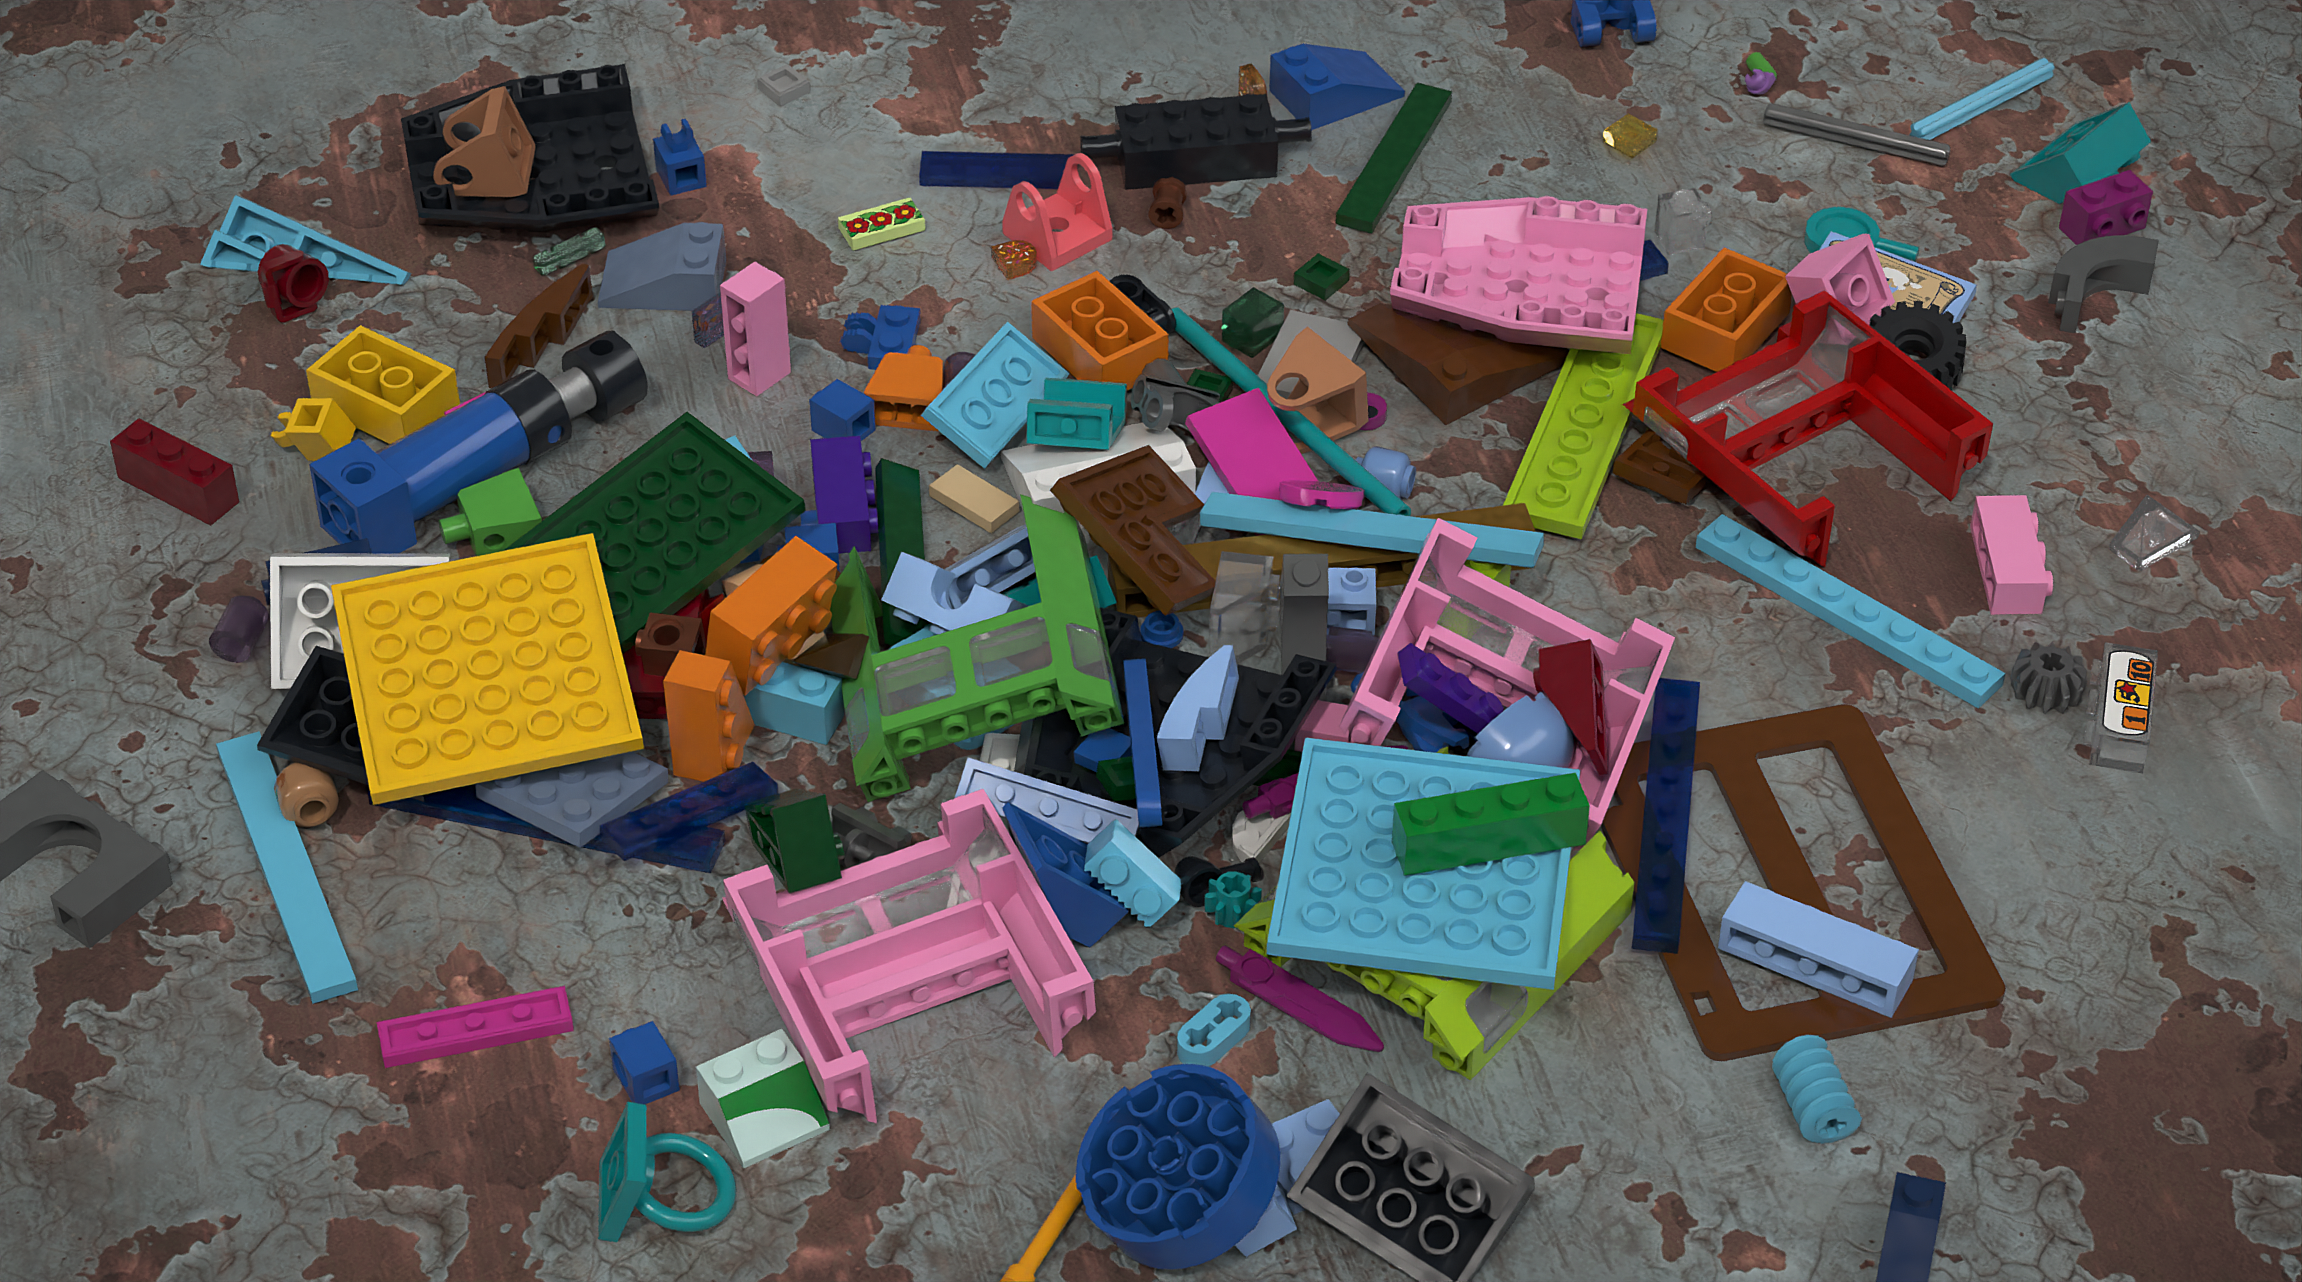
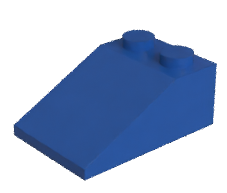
M1302 43L1270 55L1269 91L1296 119L1309 117L1312 130L1405 97V90L1365 51Z
M1007 802L1002 807V810L1020 853L1070 940L1074 939L1091 948L1129 912L1127 908H1124V902H1118V896H1111V890H1105V883H1098V877H1091V871H1085L1087 844Z

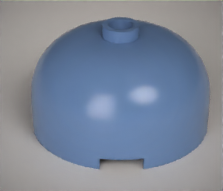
M1539 692L1535 697V701H1532L1526 695L1494 718L1475 737L1478 741L1468 751L1467 756L1568 768L1574 753V737L1557 708L1542 692Z

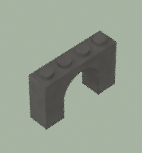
M42 770L0 801V882L37 854L54 847L65 845L83 846L99 853L88 868L50 896L58 927L89 949L173 885L168 865L170 864V857L160 844L148 842L138 835L129 823L117 821L107 814L98 802L86 800L76 793L74 788L63 779L58 781Z

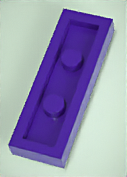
M1412 643L1397 652L1404 686L1479 734L1482 729L1504 711L1502 703L1493 693L1484 692L1472 684L1463 673H1456L1442 664L1434 654L1425 653Z

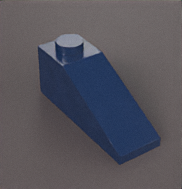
M1900 1172L1896 1173L1876 1282H1928L1946 1182Z

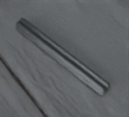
M1774 103L1768 104L1764 112L1763 122L1765 125L1941 167L1946 166L1950 156V146L1936 141Z

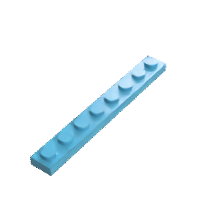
M1723 514L1697 535L1695 548L1976 708H1980L2003 686L2005 678L2003 671Z

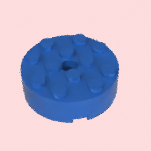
M1178 1064L1151 1071L1152 1078L1140 1083L1130 1091L1124 1086L1107 1101L1091 1122L1084 1136L1076 1164V1186L1081 1192L1086 1208L1085 1212L1091 1221L1128 1257L1140 1264L1158 1269H1182L1196 1266L1220 1256L1240 1242L1257 1226L1258 1221L1266 1211L1276 1189L1280 1171V1147L1276 1132L1270 1120L1232 1078L1217 1069L1197 1064Z

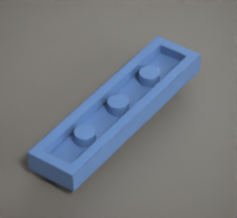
M969 757L967 758L955 795L956 798L984 789L999 817L1006 818L1002 807L1009 802L1086 844H1089L1115 819L1135 837L1139 829L1137 809Z

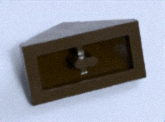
M827 633L792 662L803 668L839 678L856 679L869 636L854 633Z

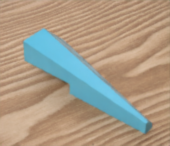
M237 195L233 198L220 231L214 230L200 263L205 267L258 272L260 261L265 253L274 246L286 244L302 250L304 253L324 263L328 270L329 278L404 285L411 276L410 272Z

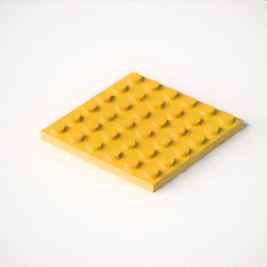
M593 533L331 585L373 805L644 749L643 738Z

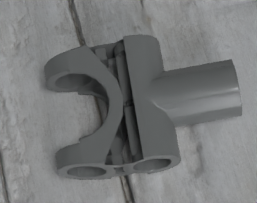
M1156 359L1148 363L1144 367L1142 374L1136 379L1131 393V406L1133 410L1141 412L1143 415L1141 421L1149 429L1164 431L1168 425H1175L1190 431L1185 424L1187 416L1220 403V394L1216 391L1187 385L1171 361Z

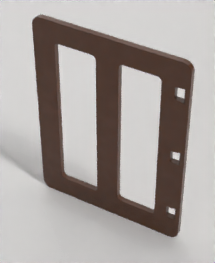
M1842 704L1633 743L1614 791V796L1619 805L1607 809L1601 828L1623 876L1628 872L1634 881L1633 899L1705 1056L1715 1061H1729L1778 1051L1784 1044L1799 1036L1816 1035L1825 1039V1041L1994 1008L2002 1003L2006 989L2005 984L1867 720L1858 708ZM1816 748L1830 749L1926 934L1944 973L1913 979L1892 1018L1818 988L1816 990L1820 997L1754 1011L1744 1009L1639 782L1698 770L1710 771L1767 888L1774 893L1833 915L1757 762L1758 759ZM1659 893L1665 906L1652 909L1646 895ZM1707 998L1713 1012L1700 1015L1694 1000Z

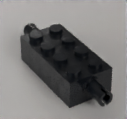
M1245 94L1243 96L1221 98L1208 97L1184 101L1170 100L1147 104L1132 103L1115 106L1114 134L1081 135L1080 148L1081 153L1090 159L1116 157L1117 161L1119 160L1125 190L1153 188L1154 184L1162 178H1176L1185 185L1277 177L1278 143L1311 142L1312 129L1309 117L1288 120H1276L1275 117H1272L1266 94Z

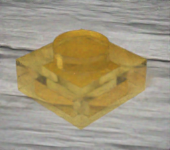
M1628 113L1604 130L1603 143L1633 159L1657 142L1658 129Z

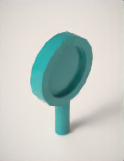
M1824 208L1813 213L1806 223L1804 243L1810 253L1818 251L1832 231L1848 238L1869 234L1874 247L1914 262H1916L1918 257V246L1879 237L1880 229L1876 221L1866 213L1853 208Z

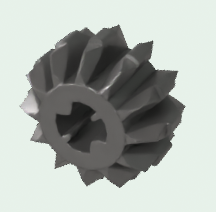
M2053 641L2047 647L2034 642L2030 649H2021L2020 654L2017 656L2015 665L2012 666L2011 686L2014 687L2016 699L2026 700L2027 709L2038 706L2043 709L2045 714L2050 708L2063 713L2067 706H2076L2078 700L2081 699L2082 691L2087 683V669L2084 668L2082 656L2071 654L2070 646L2060 649L2055 647Z

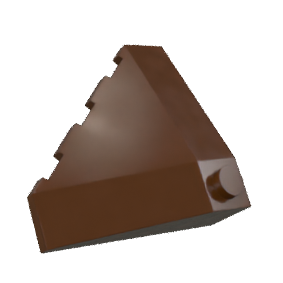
M1379 303L1349 318L1347 323L1445 426L1563 366L1569 350L1563 347L1507 342L1497 339L1494 334L1478 329L1474 332L1463 329L1457 323L1443 319L1435 321L1394 309L1392 305Z

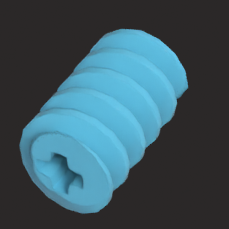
M1804 1035L1790 1040L1777 1051L1773 1058L1772 1069L1779 1080V1085L1785 1094L1790 1108H1792V1113L1797 1123H1799V1129L1804 1138L1816 1143H1830L1844 1139L1855 1132L1860 1126L1861 1115L1858 1109L1854 1108L1855 1103L1852 1096L1847 1093L1848 1088L1845 1081L1840 1079L1841 1073L1838 1066L1834 1064L1835 1060L1831 1052L1826 1049L1828 1045L1825 1039L1816 1035Z

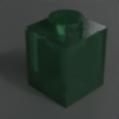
M1254 287L1222 310V342L1254 358L1275 342L1284 323V304Z

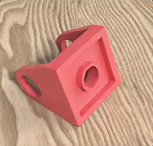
M1077 153L1068 158L1057 193L1044 200L1038 190L1029 182L1022 181L1013 186L1002 220L1003 234L1051 272L1112 240V224L1101 176L1093 161L1082 153ZM1078 164L1088 173L1091 189L1080 179L1077 169ZM1023 192L1032 200L1033 206L1025 207L1022 198ZM1054 229H1061V230H1064V231L1054 232V231H1052V230H1054Z

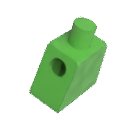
M519 468L461 489L457 494L460 514L438 520L441 536L445 544L468 539L475 556L505 550L542 522L540 513Z

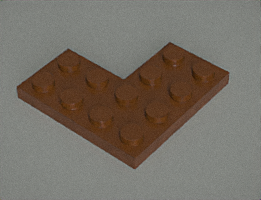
M1150 445L1059 478L1050 489L1053 495L1060 501L1063 510L1076 518L1088 531L1091 540L1112 557L1117 563L1119 570L1126 577L1132 579L1146 594L1149 603L1160 610L1165 616L1209 597L1219 586L1211 575L1167 529L1195 517L1205 504Z

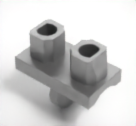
M842 803L832 807L833 834L837 833L839 835L845 854V859L839 861V864L850 868L876 857L910 847L911 832L900 826L892 829L878 823L873 812L863 807L853 810Z

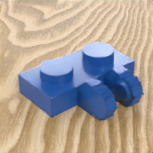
M881 305L877 319L869 313L861 312V314H858L857 312H852V314H848V318L845 320L844 327H846L847 331L844 330L840 343L844 349L852 353L856 351V353L868 354V369L876 370L885 354L889 352L907 354L909 348L915 345L921 321L920 308Z

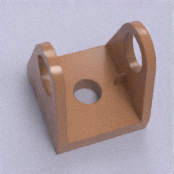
M506 87L491 89L451 114L444 123V139L454 150L437 161L433 175L435 183L439 185L450 184L442 172L450 165L463 166L473 176V179L467 184H453L455 196L514 197L527 193L536 145ZM460 122H469L476 125L481 133L465 142L454 136L452 127Z
M1307 326L1295 336L1267 383L1268 397L1272 404L1279 409L1299 411L1334 441L1359 430L1368 422L1366 372ZM1290 377L1299 378L1287 399L1277 393L1276 387L1282 380ZM1303 442L1294 443L1301 454L1311 451Z

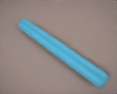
M2040 58L1918 120L1910 126L1911 132L1909 135L1931 140L2052 78L2053 69L2055 68L2052 62L2049 63L2046 58Z

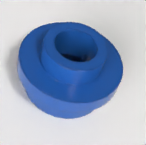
M1160 610L1154 611L1147 615L1141 625V639L1143 642L1173 648L1183 639V626L1174 613L1165 616Z

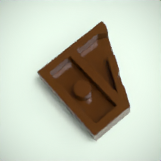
M1650 427L1615 459L1612 473L1627 479L1633 485L1646 487L1664 495L1668 500L1681 502L1686 505L1705 487L1707 476L1687 460L1686 453L1678 446L1668 449L1660 441L1662 432Z

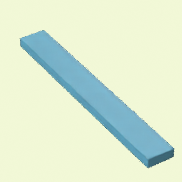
M1212 492L1200 512V525L1203 527L1419 554L1428 533H1430L1437 521L1436 519L1356 509H1330L1329 506L1311 505L1309 507L1287 503L1282 500ZM1446 521L1477 537L1467 560L1534 568L1544 546V533Z
M260 731L216 743L220 761L312 1004L357 991L355 975L295 821L286 820L279 808L274 792L277 778L269 754L257 749V744L262 737Z

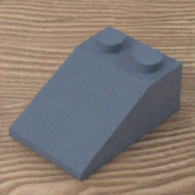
M705 222L682 223L608 251L598 297V308L694 311L720 294V285L723 282L726 266L723 224H709ZM720 295L712 301H710L709 303H707L706 305H704L703 307H701L700 309H698L697 311L702 310L703 308H705L706 306L720 298ZM719 300L703 311L711 309L717 312Z

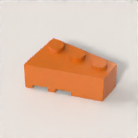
M679 650L663 680L673 774L679 777L724 786L731 771L738 770L743 758V748L755 724L731 661Z

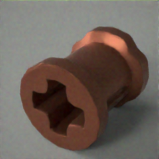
M1162 178L1153 186L1152 193L1155 201L1149 207V219L1157 227L1171 229L1177 227L1183 220V208L1181 205L1184 204L1187 198L1186 186L1176 178Z

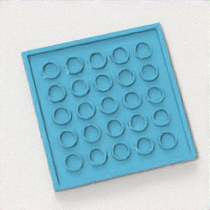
M1305 738L1268 934L1267 955L1554 990L1571 847L1404 876L1392 844L1394 803L1575 772L1579 779L1580 770Z

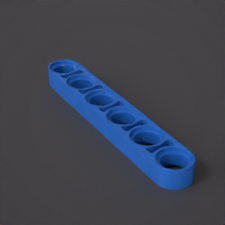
M1146 658L1123 660L1139 828L1162 826L1160 788Z

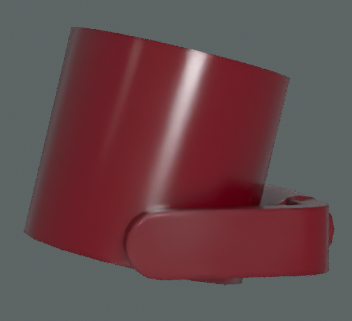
M280 244L272 247L265 253L258 268V280L261 284L266 306L271 309L273 316L280 322H287L315 311L318 308L317 302L327 290L329 276L325 264L291 245ZM281 299L292 304L293 306L282 310Z

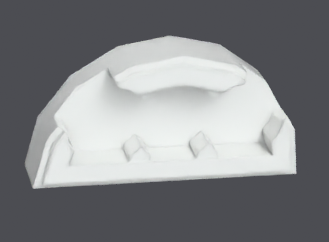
M1243 810L1239 812L1232 825L1233 850L1239 860L1244 862L1245 859L1254 857L1260 863L1288 829L1291 813L1274 819L1266 812L1248 819Z

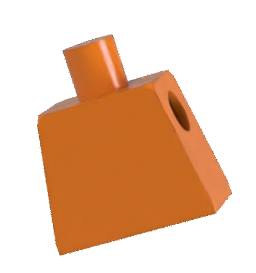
M922 345L910 347L907 354L894 352L885 354L864 391L865 395L874 399L875 425L940 432L925 420L921 414L944 389L943 360L932 356L930 350Z

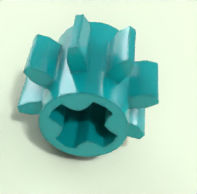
M1228 871L1217 880H1209V893L1205 894L1204 910L1205 912H1215L1216 925L1221 924L1227 928H1236L1234 925L1252 907L1262 903V889L1258 887L1251 888L1250 875L1246 876L1240 872Z

